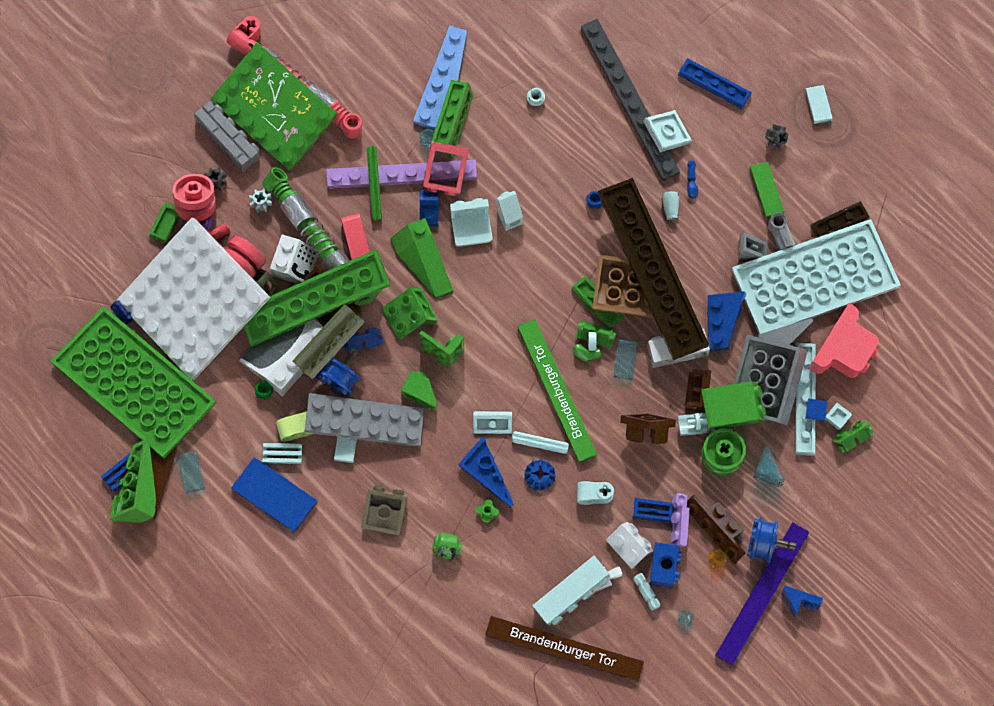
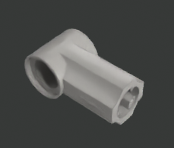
M780 212L774 213L767 227L773 234L779 251L795 246L787 225V217ZM773 221H779L781 226H776Z

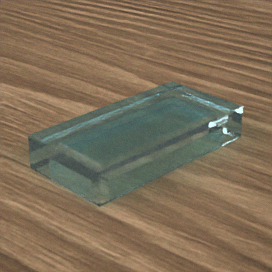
M619 339L614 378L633 379L638 342Z
M193 451L178 455L177 458L186 494L205 489L197 452Z

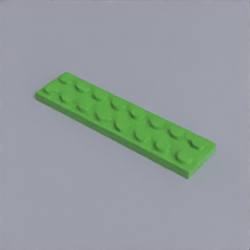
M373 250L270 296L271 298L244 326L250 345L260 344L335 311L344 304L348 305L391 286L379 252Z

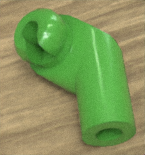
M576 344L573 347L574 355L584 362L602 357L599 348L595 351H588L581 344Z

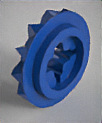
M542 459L532 461L526 467L524 474L526 483L535 490L549 488L554 483L556 476L554 467L549 461L546 462ZM539 468H541L542 473L546 474V476H542L541 482H539L538 476L535 475V473H538Z

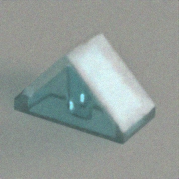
M767 446L763 450L753 477L781 487L785 480L769 446Z

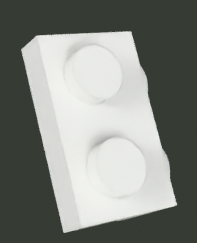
M626 522L621 524L606 541L633 569L647 555L651 554L653 549L650 542L637 533L638 529L633 524Z

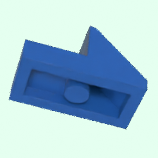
M420 190V220L425 218L428 226H438L439 190H437V193Z
M784 586L781 593L794 617L798 613L800 604H803V607L806 609L815 610L820 608L823 600L822 597L788 586Z

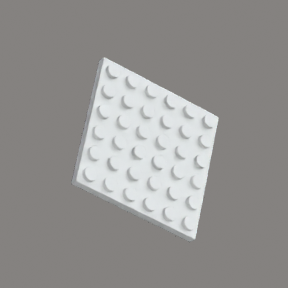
M191 218L116 301L186 376L194 381L271 297L195 218Z

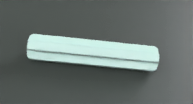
M515 431L512 436L513 443L567 454L569 444L566 442Z

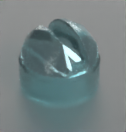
M683 610L678 615V622L683 627L690 626L694 621V615L689 610ZM684 613H686V615L688 616L690 620L689 622H687L685 616L683 615Z

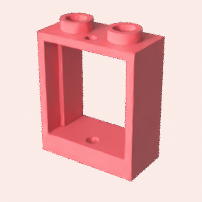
M431 141L423 187H426V191L437 193V190L445 191L444 194L456 196V193L460 194L469 149ZM435 151L462 156L456 187L429 182Z

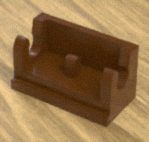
M692 369V372H689L685 410L706 413L702 389L710 388L711 370Z

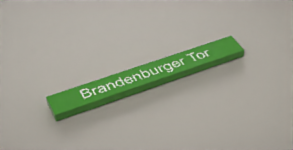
M536 319L519 325L518 330L578 462L581 463L597 456Z

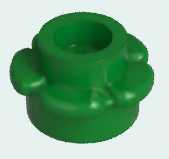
M261 381L255 386V395L260 399H268L271 397L274 389L267 381Z

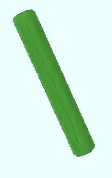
M369 146L367 147L371 214L372 220L377 221L382 219L377 147Z

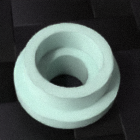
M533 88L527 93V101L532 106H539L545 101V94L541 89ZM538 96L539 99L535 100L533 97Z

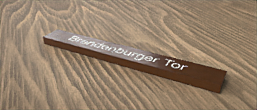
M494 616L490 617L485 634L487 637L635 681H639L644 661Z

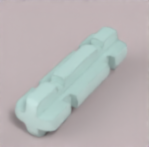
M642 573L636 575L633 578L636 585H639L638 589L645 601H648L649 608L652 611L658 609L660 602L657 598L655 599L656 595L649 583L646 582L645 576Z

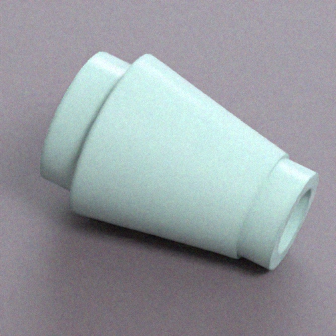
M678 192L663 193L661 200L667 220L678 219L680 200Z

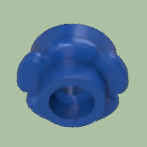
M593 191L586 197L587 206L592 209H599L603 206L597 194L598 191Z

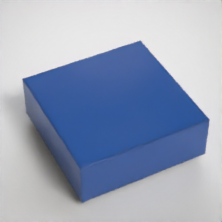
M808 398L805 419L824 422L827 401Z

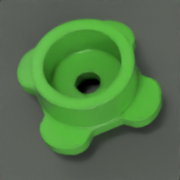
M486 500L482 506L476 507V513L480 514L482 521L488 523L494 516L499 515V510L492 505L493 502L491 500Z

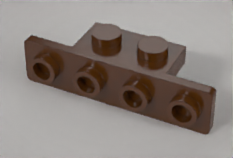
M695 495L691 496L687 501L689 514L732 563L736 564L746 554L734 540L744 529L719 501L706 508Z

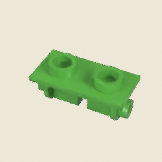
M583 320L579 322L575 338L588 341L589 332H595L596 344L608 348L613 347L617 330Z
M860 420L852 425L853 428L848 431H841L832 442L839 443L838 450L841 453L848 452L857 446L855 438L859 443H862L872 437L871 434L874 431L871 427H867L871 422Z

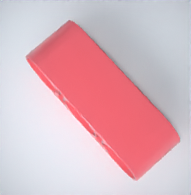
M360 214L341 217L351 260L369 253Z

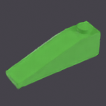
M425 218L406 225L390 238L397 256L405 262L411 272L421 280V283L435 298L453 292Z
M145 439L134 444L126 464L128 471L124 479L120 480L119 485L122 487L119 495L114 496L110 514V520L142 523L154 518L156 494L149 440Z

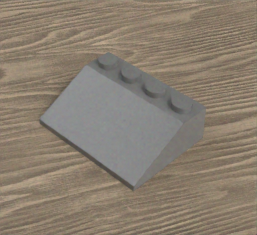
M747 335L734 384L750 381L758 383L762 389L761 403L766 410L764 419L788 425L808 351L799 347Z

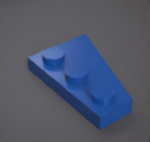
M745 291L708 295V340L710 351L729 350L736 329L735 325L741 313V306L746 297Z

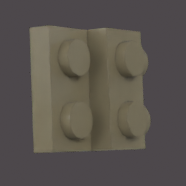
M377 485L369 488L361 528L400 536L408 495H404L405 491L393 489V492L385 491V487Z

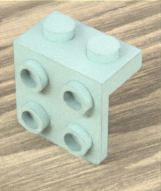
M477 198L470 202L456 201L450 204L453 233L457 247L492 242L488 199Z

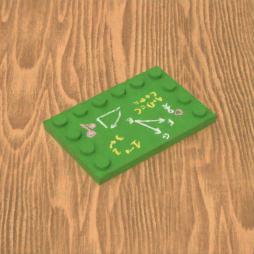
M259 43L252 47L210 99L213 103L218 104L233 121L289 171H292L338 115L335 110Z

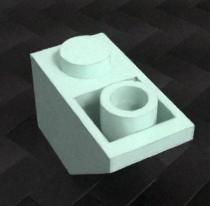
M507 191L497 197V213L506 231L523 224V214L515 191Z

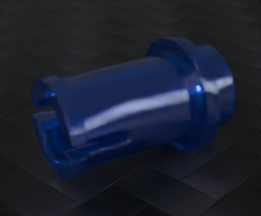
M120 300L115 301L110 306V309L113 310L124 324L127 325L133 320L132 313L126 310Z

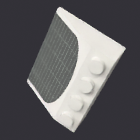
M315 320L307 322L252 346L239 362L261 380L267 381L283 397L304 373L292 362L293 359L317 335L323 326Z

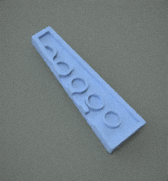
M449 26L413 124L435 130L451 80L458 81L467 36L466 30Z

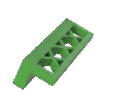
M451 80L432 141L457 146L473 96V91L468 82ZM446 153L447 157L453 158L454 154Z

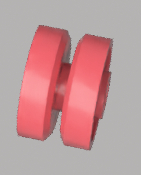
M188 174L176 180L172 193L175 211L180 218L186 221L195 218L199 222L213 215L216 210V198L211 179L201 174Z
M234 235L229 240V249L224 248L252 279L256 275L254 269L259 270L266 263L264 255L256 247L237 235Z

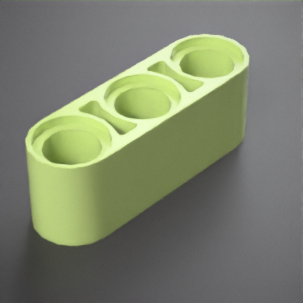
M306 412L276 421L281 441H290L313 434L304 432Z

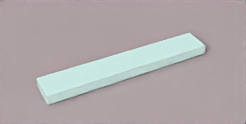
M796 343V347L808 352L795 396V455L814 456L815 420L805 419L808 398L815 399L816 373L808 369L816 357V344Z

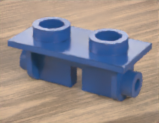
M376 328L366 329V333L358 334L356 331L348 340V343L344 344L345 350L350 351L351 348L357 351L363 350L362 342H366L367 349L380 347V344H383L382 336L378 337L381 330L377 331Z

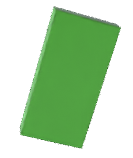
M164 203L149 233V237L167 244L180 218L175 211V206Z

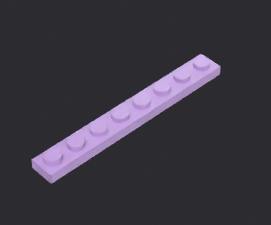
M476 160L466 161L463 181L477 180ZM461 161L433 162L429 182L457 181ZM427 163L378 166L379 185L423 183ZM368 166L327 169L328 189L369 187Z

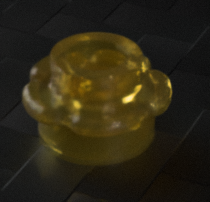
M720 549L710 552L708 555L710 566L713 568L724 567L727 561L726 554Z

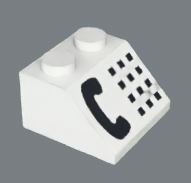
M281 235L270 266L271 276L299 284L314 269L318 253L312 251L311 246L299 239Z

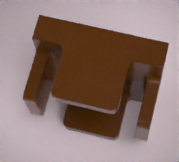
M642 413L621 415L620 423L627 424L626 439L629 441L642 443L644 429H651L650 438H652V444L667 443L668 430L675 427L676 419Z

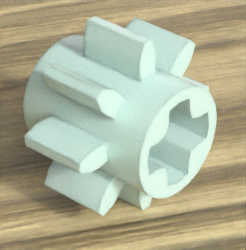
M255 189L254 195H249V199L253 201L250 203V207H255L257 213L263 210L267 212V207L272 206L270 201L272 198L271 193L266 195L265 189H262V191Z

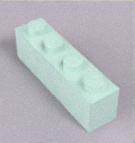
M593 556L532 606L548 626L551 624L555 626L563 619V614L567 611L571 613L578 607L577 603L579 601L590 598L594 594L593 590L599 586L601 588L609 582L610 574L598 559Z

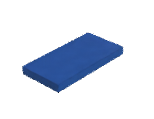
M255 457L231 487L234 492L294 533L318 502L311 495Z

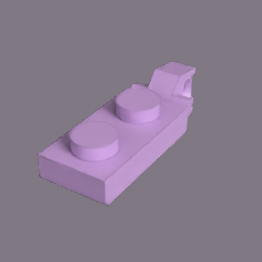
M676 493L673 495L672 500L674 511L671 516L673 527L670 541L672 542L671 545H678L680 549L687 545L689 508H687V495Z

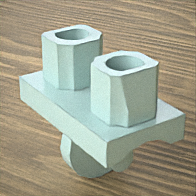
M706 413L678 416L680 436L712 433L715 431V429L708 428Z

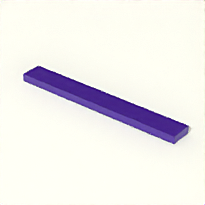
M792 522L782 540L796 543L795 551L777 548L770 564L768 563L718 649L716 657L733 666L807 538L809 531Z

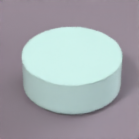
M589 332L588 351H595L596 333Z

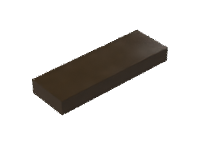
M859 201L812 223L811 228L818 238L869 219L870 216L862 202Z

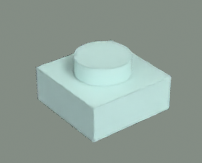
M836 403L826 415L825 420L840 431L852 414Z

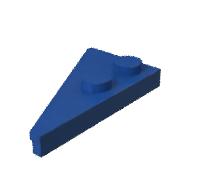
M482 437L461 460L458 466L509 508H512L514 503L511 495L505 486L498 466L495 464L493 455L486 444V440Z

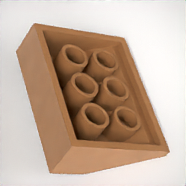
M600 255L592 310L654 318L626 258Z

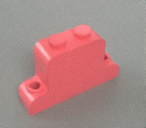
M848 303L808 369L821 374L824 371H828L831 366L850 378H856L860 372L863 374L866 372L870 365L868 363L869 358L873 359L879 350L876 348L879 340L875 334L857 324L859 311L855 306Z

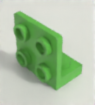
M410 287L382 308L398 339H403L422 324L433 325L438 321L423 290L420 288Z
M421 331L419 333L422 351L428 355L430 353L434 355L436 360L444 366L448 365L451 367L464 351V337L460 334H457L454 338L451 337L446 343L445 348L425 332Z

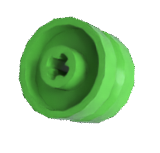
M721 428L710 433L701 450V461L707 471L722 477L734 474L740 468L746 455V445L743 438L731 429Z

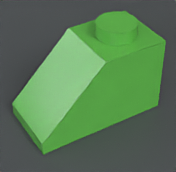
M411 370L401 388V396L436 412L437 402L429 378L423 372Z

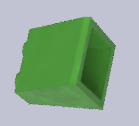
M750 381L702 389L708 428L715 430L721 428L734 429L765 421L766 410L761 403L762 389L758 383Z

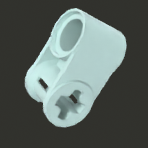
M578 482L577 504H608L613 500L614 488L608 482ZM603 490H607V496H603Z

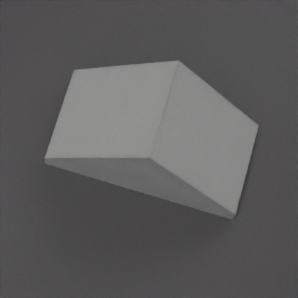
M744 232L740 234L738 260L752 261L768 255L767 242Z

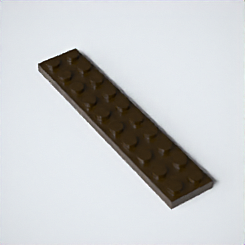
M630 178L599 190L597 194L672 359L676 360L709 347L708 340L634 179Z

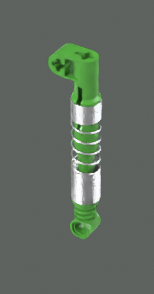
M273 167L263 180V187L268 192L274 194L279 201L281 210L296 230H303L301 236L308 235L306 243H310L312 245L311 250L318 253L317 258L323 260L322 265L328 271L350 261L344 252L340 250V247L334 245L335 240L329 237V232L324 230V225L318 223V217L297 191H294L286 181L288 179L286 173L280 168ZM317 224L321 225L322 229H319ZM382 290L359 299L354 303L356 305L370 304Z

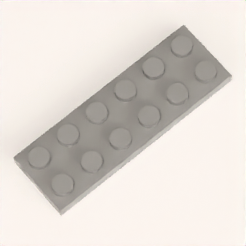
M309 393L304 432L420 447L424 408Z

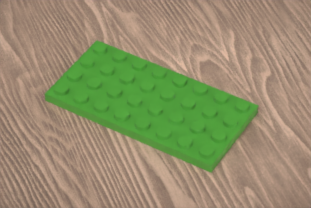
M104 306L51 360V363L139 439L142 441L145 439L149 440L150 448L163 459L217 403L215 399Z

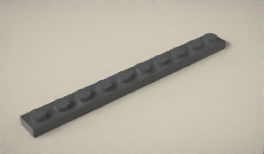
M595 19L581 25L585 38L662 181L679 175L680 170L669 150L660 152L643 121L645 118L650 117L599 20Z

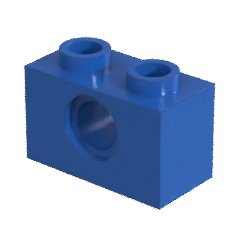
M655 542L649 585L673 588L674 583H678L679 571H676V565L680 564L682 552H678V545ZM668 562L671 568L668 570L663 569L661 563Z

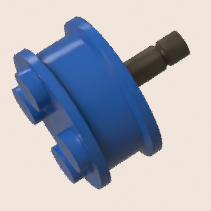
M351 348L342 363L332 358L317 374L316 379L323 384L332 385L331 389L339 395H351V388L356 381L360 382L361 380L354 371L348 368L358 351Z
M759 517V519L755 518L747 556L751 560L754 557L765 559L766 563L770 564L775 547L795 551L796 543L777 539L778 535L776 534L779 521L771 523L763 521L762 517Z

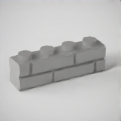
M209 101L203 108L194 113L195 121L242 172H245L251 165L259 161L258 152L260 150L254 143L250 144L247 141L248 137L242 130L238 131L235 128L236 124L230 117L226 118L223 115L224 111L218 104L214 105Z

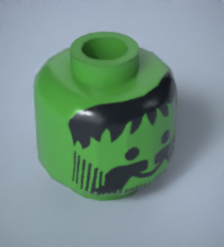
M442 532L439 536H435L432 551H435V556L438 558L453 560L455 555H460L462 544H459L458 536Z

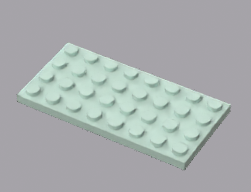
M871 219L734 266L731 269L740 292H746L744 301L758 334L809 318H816L844 308L848 303L853 305L898 289L901 286Z

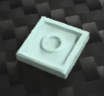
M675 110L647 117L643 121L660 152L689 145L692 142Z

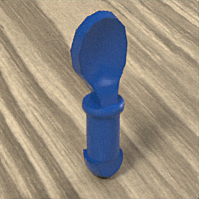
M690 160L687 164V180L689 181L687 192L690 198H696L698 195V186L694 182L696 180V163Z

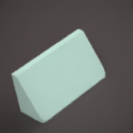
M474 411L473 434H512V412Z

